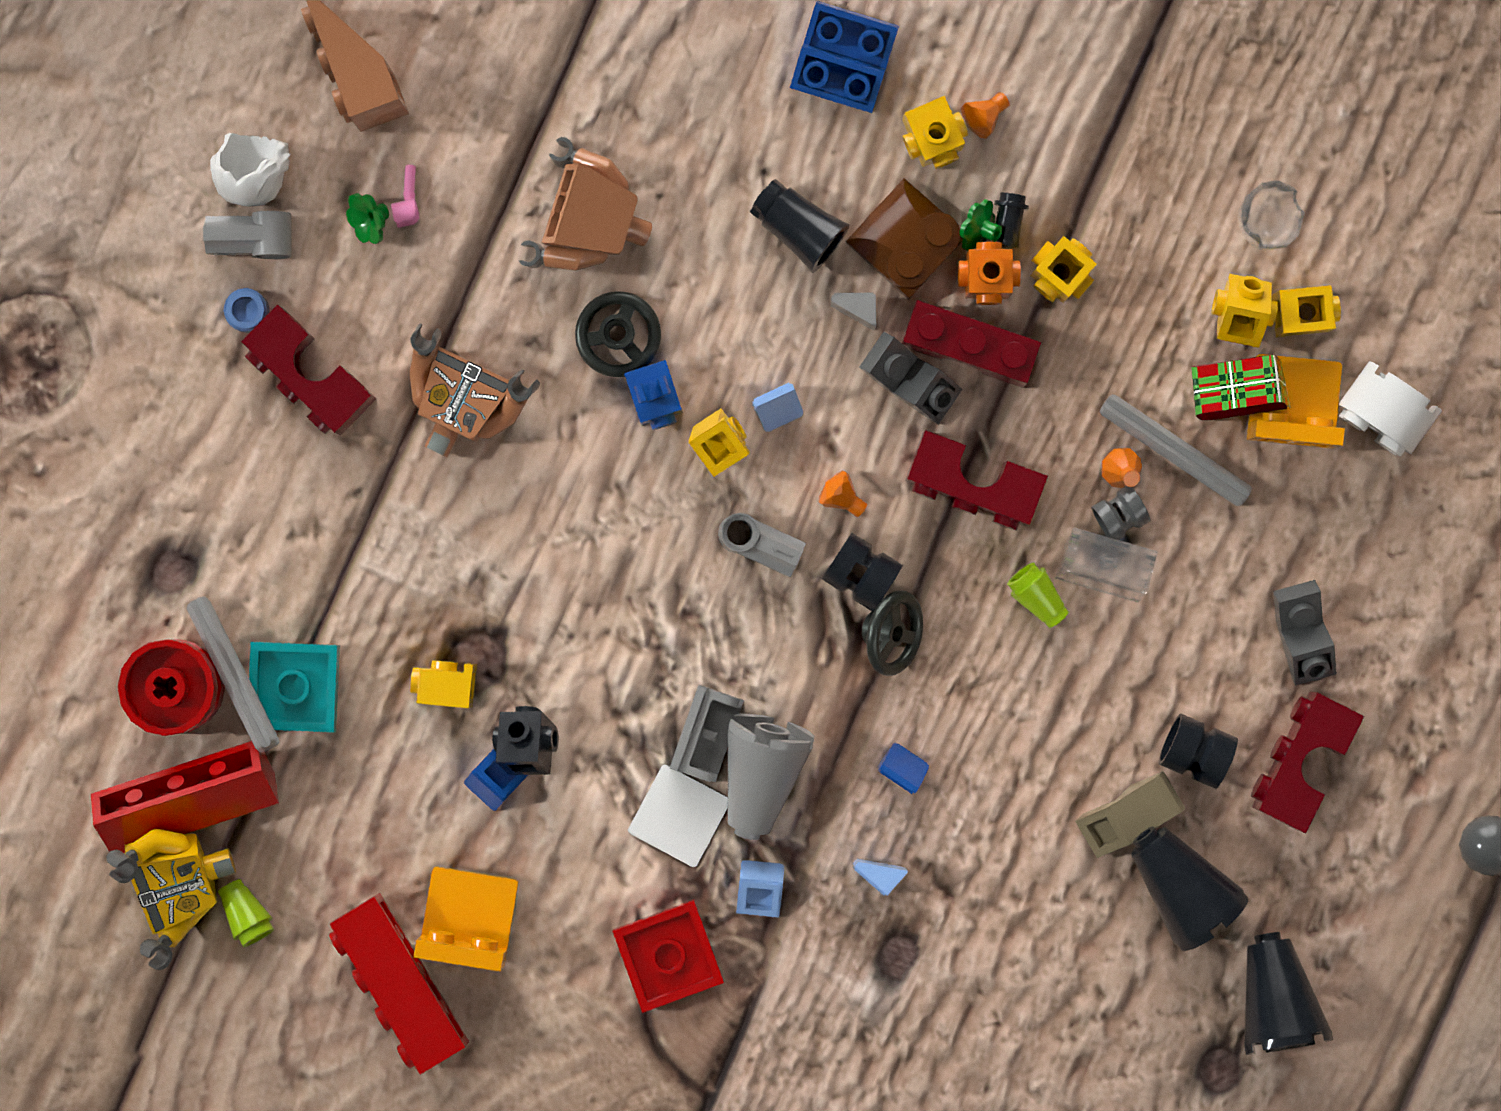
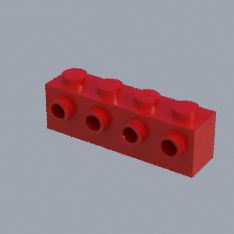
M252 741L91 793L94 828L109 852L120 850L125 853L126 844L135 842L153 829L187 834L279 804L275 772L265 753L259 752Z
M381 893L376 894L329 924L333 932L329 933L332 944L341 956L345 954L349 956L356 968L352 971L356 984L364 994L370 991L378 1005L374 1012L386 1031L392 1029L401 1043L397 1046L398 1053L409 1069L415 1066L421 1075L467 1046L469 1043L467 1036L420 958H414V948Z

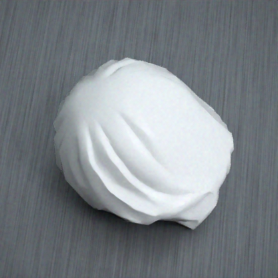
M235 133L226 134L224 144L210 160L212 180L218 194L230 203L247 207L262 206L273 200L282 187L284 172L289 168L290 160L288 158L291 154H289L288 143H283L276 139L269 140L266 136L261 138L259 136L238 135Z

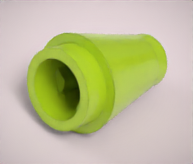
M1032 562L1020 569L1008 581L1007 585L1012 590L1011 596L1044 622L1048 628L1056 626L1068 615L1069 611L1064 606L1045 568L1039 569Z
M241 879L225 885L218 891L234 940L239 939L243 947L250 946L264 939L274 931L270 923L273 919L272 916L247 886L244 885Z

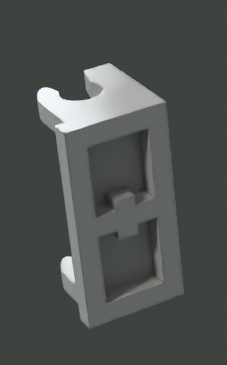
M698 685L670 769L705 781L716 782L728 747L730 719L733 720L734 715L740 713L744 700Z

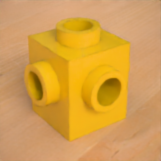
M945 95L904 113L902 121L908 133L902 135V138L912 160L919 158L922 167L933 163L935 169H938L959 159L957 153L962 151L965 146L963 138L968 136V130L959 112L952 114ZM936 132L941 136V139H934L929 133Z
M1063 236L1055 246L1047 241L1031 261L1037 265V268L1030 276L1036 280L1033 286L1041 295L1051 302L1058 298L1064 303L1070 295L1078 300L1093 283L1094 279L1088 274L1097 263L1091 259L1092 253L1076 239L1069 241ZM1058 265L1064 266L1068 271L1067 279L1061 280L1053 273V268Z
M1229 274L1224 290H1216L1211 314L1218 316L1217 339L1257 348L1260 347L1267 326H1273L1277 314L1278 302L1272 301V282L1263 281L1253 276L1244 277Z

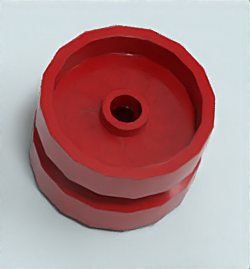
M165 639L148 642L134 651L121 668L117 686L121 707L130 721L145 732L162 736L195 731L211 721L222 705L225 686L207 649L196 642L183 639ZM171 679H175L177 685L173 687L177 691L176 695L171 694L168 690V683Z

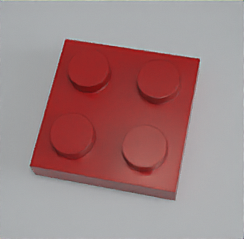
M695 899L612 930L642 1013L724 983Z

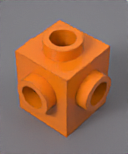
M1001 242L976 243V249L968 250L965 255V261H958V287H965V299H976V305H1001L1002 299H1008L1012 295L1013 287H1020V261H1013V249H1002ZM986 264L996 265L999 270L998 277L994 279L987 278L983 273V267Z

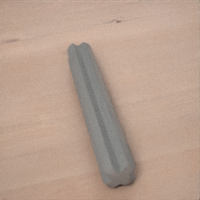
M1110 395L1100 409L1102 416L1234 505L1241 506L1249 497L1252 490L1249 484L1117 395Z
M206 597L197 598L187 605V611L255 748L261 753L266 752L279 744V738L211 602Z

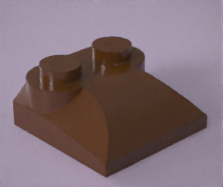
M903 178L845 242L909 300L958 248L963 238L960 237V227L952 216L943 213L935 204Z

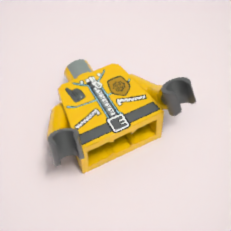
M153 829L135 842L126 844L125 853L120 850H112L107 855V863L116 868L109 873V876L119 883L132 882L152 934L158 933V940L147 939L140 945L141 955L147 958L152 957L157 951L155 957L148 963V966L156 970H163L169 966L173 955L169 947H176L211 907L217 903L214 880L236 873L234 860L229 848L205 855L198 836L192 833L182 834Z

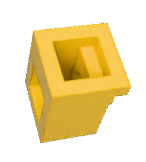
M1332 285L1285 289L1272 294V301L1278 302L1274 321L1276 338L1330 332L1336 329L1335 322L1341 319L1340 300L1337 295L1333 296ZM1301 305H1307L1311 308L1312 317L1310 320H1303L1300 317L1299 307Z
M722 408L692 428L688 443L713 477L750 454L744 440L747 436L742 425L735 417L728 418Z
M432 660L431 668L413 667L410 692L417 694L416 703L472 708L477 664H464V672L457 671L458 663Z

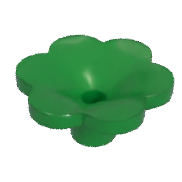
M359 193L350 195L348 198L350 208L346 211V218L348 223L355 228L356 237L362 243L370 241L372 244L382 242V229L385 227V220L389 218L387 206L383 203L376 205L374 198L369 194L362 196Z
M984 199L980 204L976 202L970 207L967 219L960 228V237L963 238V250L974 249L976 243L986 242L987 239L996 242L1000 238L1002 226L994 223L995 214L993 213L992 201Z

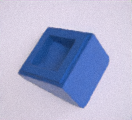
M894 743L877 768L881 774L911 794H916L929 769V765L900 744Z
M493 749L469 774L464 784L490 809L496 811L528 775H508L496 763V752Z

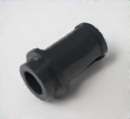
M1001 192L1000 199L995 200L994 205L998 206L996 224L1002 226L1001 236L996 242H1001L1003 247L1019 248L1024 210H1029V205L1025 204L1026 196Z

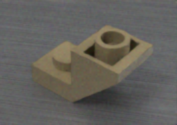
M1162 771L1130 785L1116 800L1083 813L1075 822L1095 856L1099 858L1132 844L1134 839L1144 830L1152 826L1156 829L1181 813L1185 807L1166 774Z

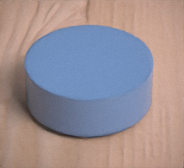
M242 288L232 292L224 304V315L227 322L236 330L244 333H250L269 313V305L264 296L249 288Z

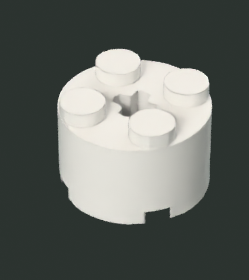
M1369 361L1338 404L1343 409L1339 417L1359 431L1365 432L1369 427L1379 435L1375 442L1393 455L1401 457L1404 452L1412 454L1442 410L1438 406H1431L1429 410L1425 407L1431 400L1390 372L1387 375L1382 372L1379 376L1376 375L1375 371L1379 366Z

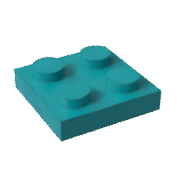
M250 642L249 680L274 730L336 732L340 645Z

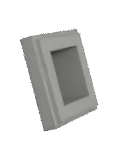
M872 292L834 293L832 295L831 307L862 325L875 330L876 294Z

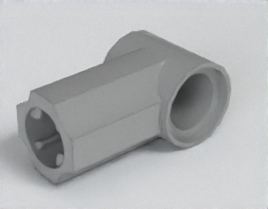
M283 211L253 212L252 216H205V224L203 226L205 252L208 255H252V257L260 259L291 258V213Z
M744 513L732 514L725 518L718 530L719 541L725 549L740 554L788 577H791L806 544ZM733 521H742L750 529V538L744 545H734L727 537L728 526Z

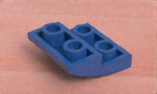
M816 1L790 88L872 113L899 26Z

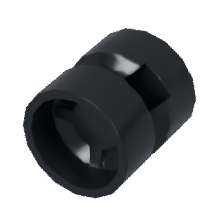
M851 533L822 580L841 592L848 589L851 590L853 600L874 612L903 565L885 553L874 555L871 544ZM856 562L867 567L861 578L851 571Z
M1180 713L1165 739L1158 764L1180 774L1189 770L1193 780L1217 789L1231 766L1237 749L1238 738L1216 728L1207 732L1205 731L1204 723Z

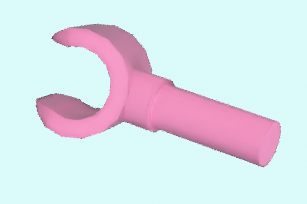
M414 165L405 166L403 192L405 201L391 204L393 218L399 228L414 225L419 220V211L414 193L416 166Z

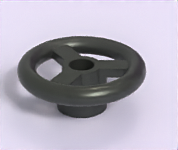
M622 291L608 292L594 298L580 313L575 328L576 346L585 363L596 372L609 377H625L624 373L648 366L656 356L661 342L660 322L653 308L639 296ZM622 304L618 314L610 315L603 320L599 331L588 333L590 322L598 311L610 305ZM634 310L642 315L648 328V341L643 352L633 342L635 330L630 320ZM616 326H621L626 330L625 337L620 341H614L610 338V331ZM605 344L610 349L623 350L632 361L620 365L607 363L601 360L590 346Z
M894 591L881 600L874 612H870L863 623L862 637L866 643L869 662L876 672L884 676H894L905 670L914 659L922 639V609L914 595L907 591ZM900 604H904L909 611L910 630H906L904 623L901 622ZM902 642L907 643L902 654L894 662H885L894 647L899 646Z

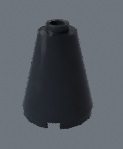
M1152 826L1134 839L1133 844L1136 847L1131 855L1173 943L1181 951L1192 950L1214 938L1210 932L1221 922L1227 928L1245 909L1249 901L1244 890L1167 828L1156 830Z
M1280 932L1254 936L1255 944L1247 946L1244 1034L1246 1055L1256 1054L1254 1045H1262L1266 1053L1315 1045L1314 1036L1323 1034L1325 1042L1332 1041L1333 1035L1291 939H1281Z

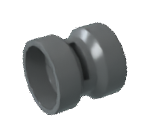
M1125 486L1117 491L1116 497L1112 500H1102L1091 506L1098 524L1112 543L1125 537L1128 529L1132 527L1140 528L1151 521L1145 505L1133 487Z

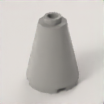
M737 714L734 715L733 720L730 719L728 726V824L735 828L734 833L737 836L758 840L760 835L770 833L813 748L814 735L807 729L788 722L787 727L784 728L773 724V717L764 715Z

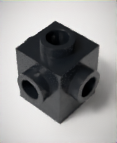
M519 706L515 708V712H500L499 726L494 728L492 735L493 748L496 752V763L508 775H550L552 752L557 751L559 744L557 727L536 707Z

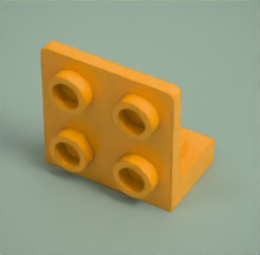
M1258 354L1255 357L1265 356L1266 354ZM1277 356L1282 362L1291 408L1287 406L1288 409L1250 414L1247 440L1329 449L1343 446L1345 428L1337 427L1342 364L1336 361Z
M439 866L434 867L431 873L422 934L416 940L414 958L501 972L506 963L518 880Z

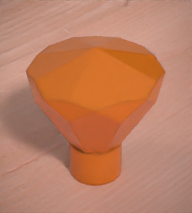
M1001 92L997 93L990 100L966 102L961 107L962 117L974 134L980 138L987 139L994 131L999 114L1010 106V102L1006 95Z
M1131 448L1113 449L1102 460V477L1112 487H1135L1140 482L1142 471L1141 458Z
M843 470L825 482L818 502L824 507L846 509L855 517H859L867 507V503L857 496L849 474Z

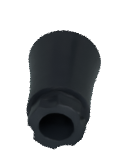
M776 179L772 180L763 189L750 210L754 217L762 221V226L794 252L812 273L816 272L828 260L845 237L850 226L848 223L817 207L791 187L787 189Z

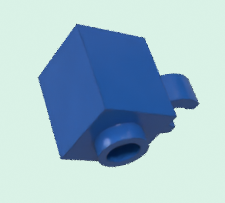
M666 360L624 373L642 426L650 424L652 430H657L677 423L675 415L681 414L683 411Z

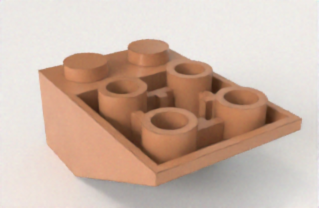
M306 0L308 6L302 8L301 12L310 34L313 33L316 42H321L323 48L317 49L316 52L325 75L328 74L332 83H337L338 89L331 92L339 114L344 116L346 123L353 122L362 132L409 115L395 74L384 57L320 0Z

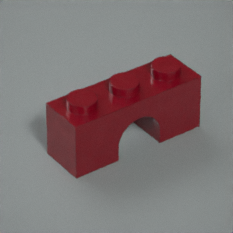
M919 300L916 301L902 340V344L907 349L939 360L949 359L982 371L983 375L1021 388L1028 384L1042 343Z
M277 304L241 341L250 350L245 357L262 374L269 369L281 380L276 385V388L293 404L300 399L311 410L306 417L321 432L326 435L331 429L334 433L341 436L377 398L341 365L323 380H308L301 371L300 359L304 350L315 338L283 307Z
M927 430L922 433L905 479L906 482L913 484L911 492L931 500H936L938 494L954 499L953 508L976 516L978 509L994 514L993 523L1017 531L1019 524L1023 526L1031 524L1048 478L1047 475L1006 461L1003 463L997 480L992 485L987 487L974 486L964 478L960 467L966 445Z
M1309 691L1306 698L1300 696L1290 714V719L1294 723L1287 737L1281 735L1272 749L1270 758L1275 761L1268 775L1261 774L1252 789L1251 797L1255 799L1252 808L1306 834L1325 794L1313 789L1304 780L1302 775L1303 760L1310 751L1319 747H1325L1334 753L1346 755L1365 716L1318 692Z

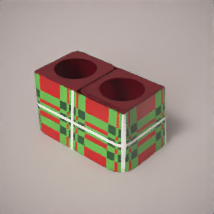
M1274 354L1192 366L1195 414L1200 420H1217L1288 409L1287 406L1291 408L1282 362Z

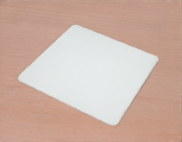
M663 765L630 824L628 832L687 865L696 867L728 808V797L679 771L670 769L668 765Z

